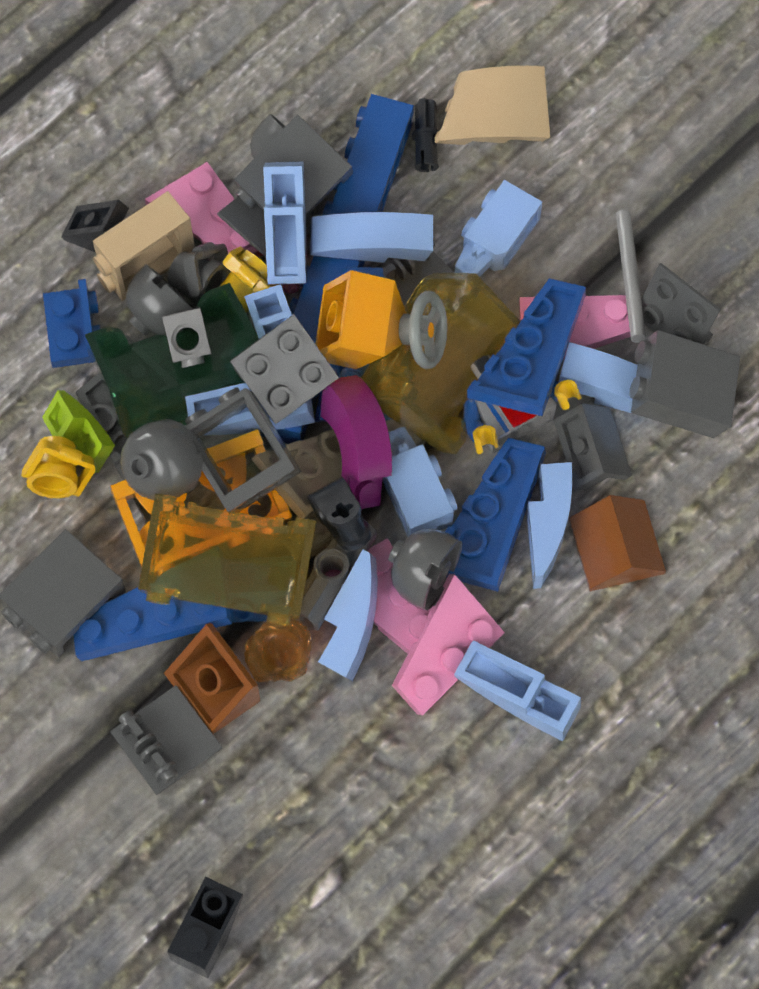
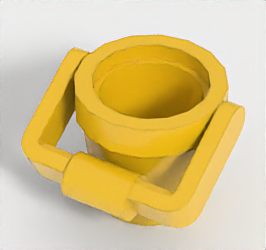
M241 246L231 250L222 262L230 270V273L219 289L233 304L246 313L249 309L244 296L279 285L268 284L267 265L256 255L243 249ZM281 284L282 289L284 290L286 285Z
M47 436L39 440L24 465L21 476L27 478V487L33 493L47 498L60 499L71 495L79 497L96 469L94 459L76 449L73 441L61 436ZM77 465L85 467L79 477L76 474Z

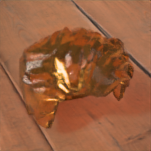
M278 615L276 618L272 617L247 639L245 645V662L254 680L257 682H276L281 680L292 682L306 674L311 657V633L307 630L306 626H303L302 622L295 620L291 616L284 617L283 615Z

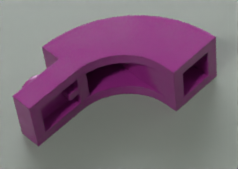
M357 375L341 377L322 390L320 417L330 424L336 434L342 457L341 477L349 485L361 509L380 506L383 477L392 476V453L386 421L376 397Z

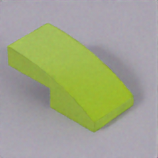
M57 390L42 416L52 436H61L73 441L76 449L82 451L83 454L91 456L94 459L95 473H99L114 449L115 444L100 423L82 404L66 391Z

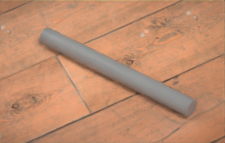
M620 210L616 213L630 337L632 342L639 343L646 339L631 214L628 210Z

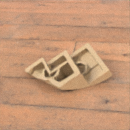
M501 66L459 73L453 88L454 95L446 106L445 112L447 114L441 130L436 133L435 143L466 145L472 141L505 143L509 140L543 142L549 139L550 126L544 66Z

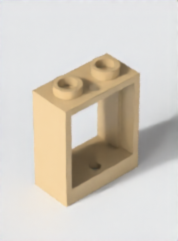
M167 191L93 240L96 252L93 261L100 271L97 277L108 293L114 291L124 301L129 283L145 264H148L151 269L153 268L159 275H162L170 269L172 262L178 254L183 251L192 252L195 245L190 217Z

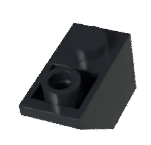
M205 876L167 951L171 961L209 978L227 942L243 894Z

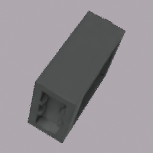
M238 387L223 394L218 399L220 404L209 412L202 409L185 420L187 424L185 427L196 438V441H193L197 454H202V471L227 512L232 514L239 513L302 472L252 391L246 388L240 391ZM248 407L280 460L232 490L200 437Z

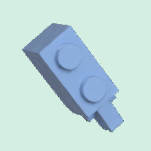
M506 180L502 182L497 191L491 189L481 205L483 210L477 218L471 217L461 233V236L464 238L463 251L455 265L454 273L472 284L488 268L493 271L504 270L541 217L542 201Z
M405 427L388 432L392 453V476L383 477V484L407 537L422 529L442 530L452 526L457 504L449 488L443 489L438 477L442 476V472L434 455L428 456L423 444L417 446Z

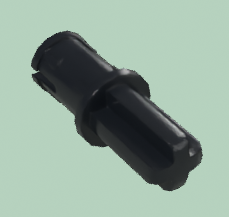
M421 98L415 104V130L412 132L411 137L415 141V169L419 172H429V164L431 165L432 172L439 168L437 143H435V136L439 131L437 130V104L433 99Z

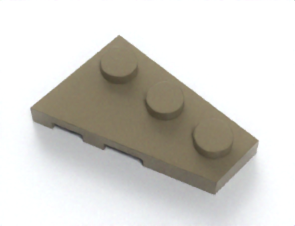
M333 429L323 432L318 436L286 445L302 472L275 490L300 520L313 511L307 495L341 477V450ZM273 450L257 454L251 460L262 472L280 459Z

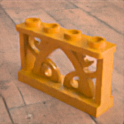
M258 429L207 448L218 468L225 471V479L233 478L232 484H229L232 490L246 482L245 455L254 452V455L266 452ZM201 471V477L198 481L205 488L215 492L207 477ZM126 480L110 485L111 493L145 577L153 574L154 578H157L175 569V565L188 560L191 561L217 547L227 546L229 552L250 544V536L260 532L264 533L265 538L275 535L279 529L285 526L286 522L292 519L287 503L276 490L267 494L271 500V509L265 517L253 518L249 515L248 509L251 505L261 506L256 501L237 514L229 513L225 508L217 523L210 529L190 524L173 515L185 502L187 493L178 497L169 508L164 509L161 505L166 504L170 499L154 501L142 497L127 484ZM135 497L141 506L153 517L142 527L140 532L127 503V500ZM235 517L246 526L225 534ZM158 524L166 527L159 535L158 544L163 539H170L174 543L173 550L164 556L153 554L149 551L146 544L149 532ZM184 537L204 542L184 550Z

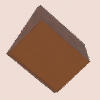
M609 495L569 517L590 592L666 573L645 500Z
M208 623L164 672L171 684L178 687L212 734L260 702L258 684L212 623Z

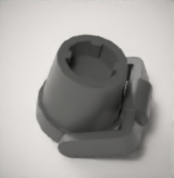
M207 242L194 247L192 252H181L170 266L167 278L168 283L192 299L196 305L204 309H210L221 299L223 293L219 287L230 273V270L222 263L228 255L226 245Z

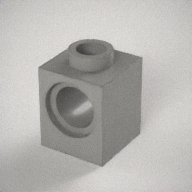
M200 307L162 316L173 363L181 361L182 368L205 363L204 355L211 354ZM186 327L194 329L199 335L198 344L192 349L181 348L176 342V335L179 330Z

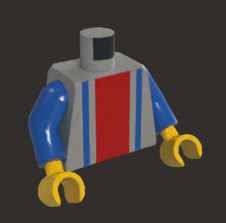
M489 355L477 359L470 368L477 379L484 372L485 364L491 358ZM555 380L543 416L468 398L464 403L463 429L474 442L477 454L483 453L482 446L486 444L493 454L501 449L507 438L518 440L554 420L557 406L555 401L559 402L562 410H567L570 408L567 399L575 397L580 400L582 397L575 381L564 380L559 382Z

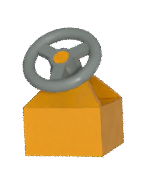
M350 270L324 285L315 344L329 364L358 369L385 357L402 344L410 345L415 362L423 369H431L441 360L447 340V316L440 296L434 291L421 293L412 307L411 314H407L395 280ZM430 303L432 308L429 315H423L426 305Z

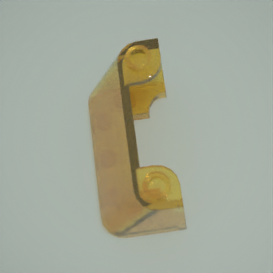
M433 273L425 277L418 284L404 308L407 314H411L417 297L425 291H434L440 296L447 316V340L439 363L431 369L421 368L413 358L410 345L402 344L385 357L370 363L361 379L373 392L383 414L440 452L457 454L459 449L465 444L468 435L464 420L457 416L468 399V387L474 379L478 380L470 367L477 359L489 355L491 357L496 355L504 345L505 337L521 321L476 273ZM430 303L426 305L423 315H429L432 308Z
M155 493L138 591L147 594V602L170 605V600L175 599L267 615L266 622L290 626L291 619H300L316 530V520L296 517V521H288V525H284V518L282 517L272 519L237 512H227L225 510L197 506L194 502H188V506L185 508V503L175 501V496Z

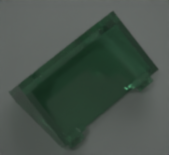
M230 283L206 292L198 302L211 354L204 355L205 363L182 368L181 361L173 363L166 335H154L129 344L124 332L116 327H106L85 334L115 416L126 438L144 424L159 420L170 419L185 426L187 425L185 420L188 418L186 396L245 383L234 370L230 360L259 339ZM187 327L176 335V342L183 349H192L198 344L199 335L192 328Z

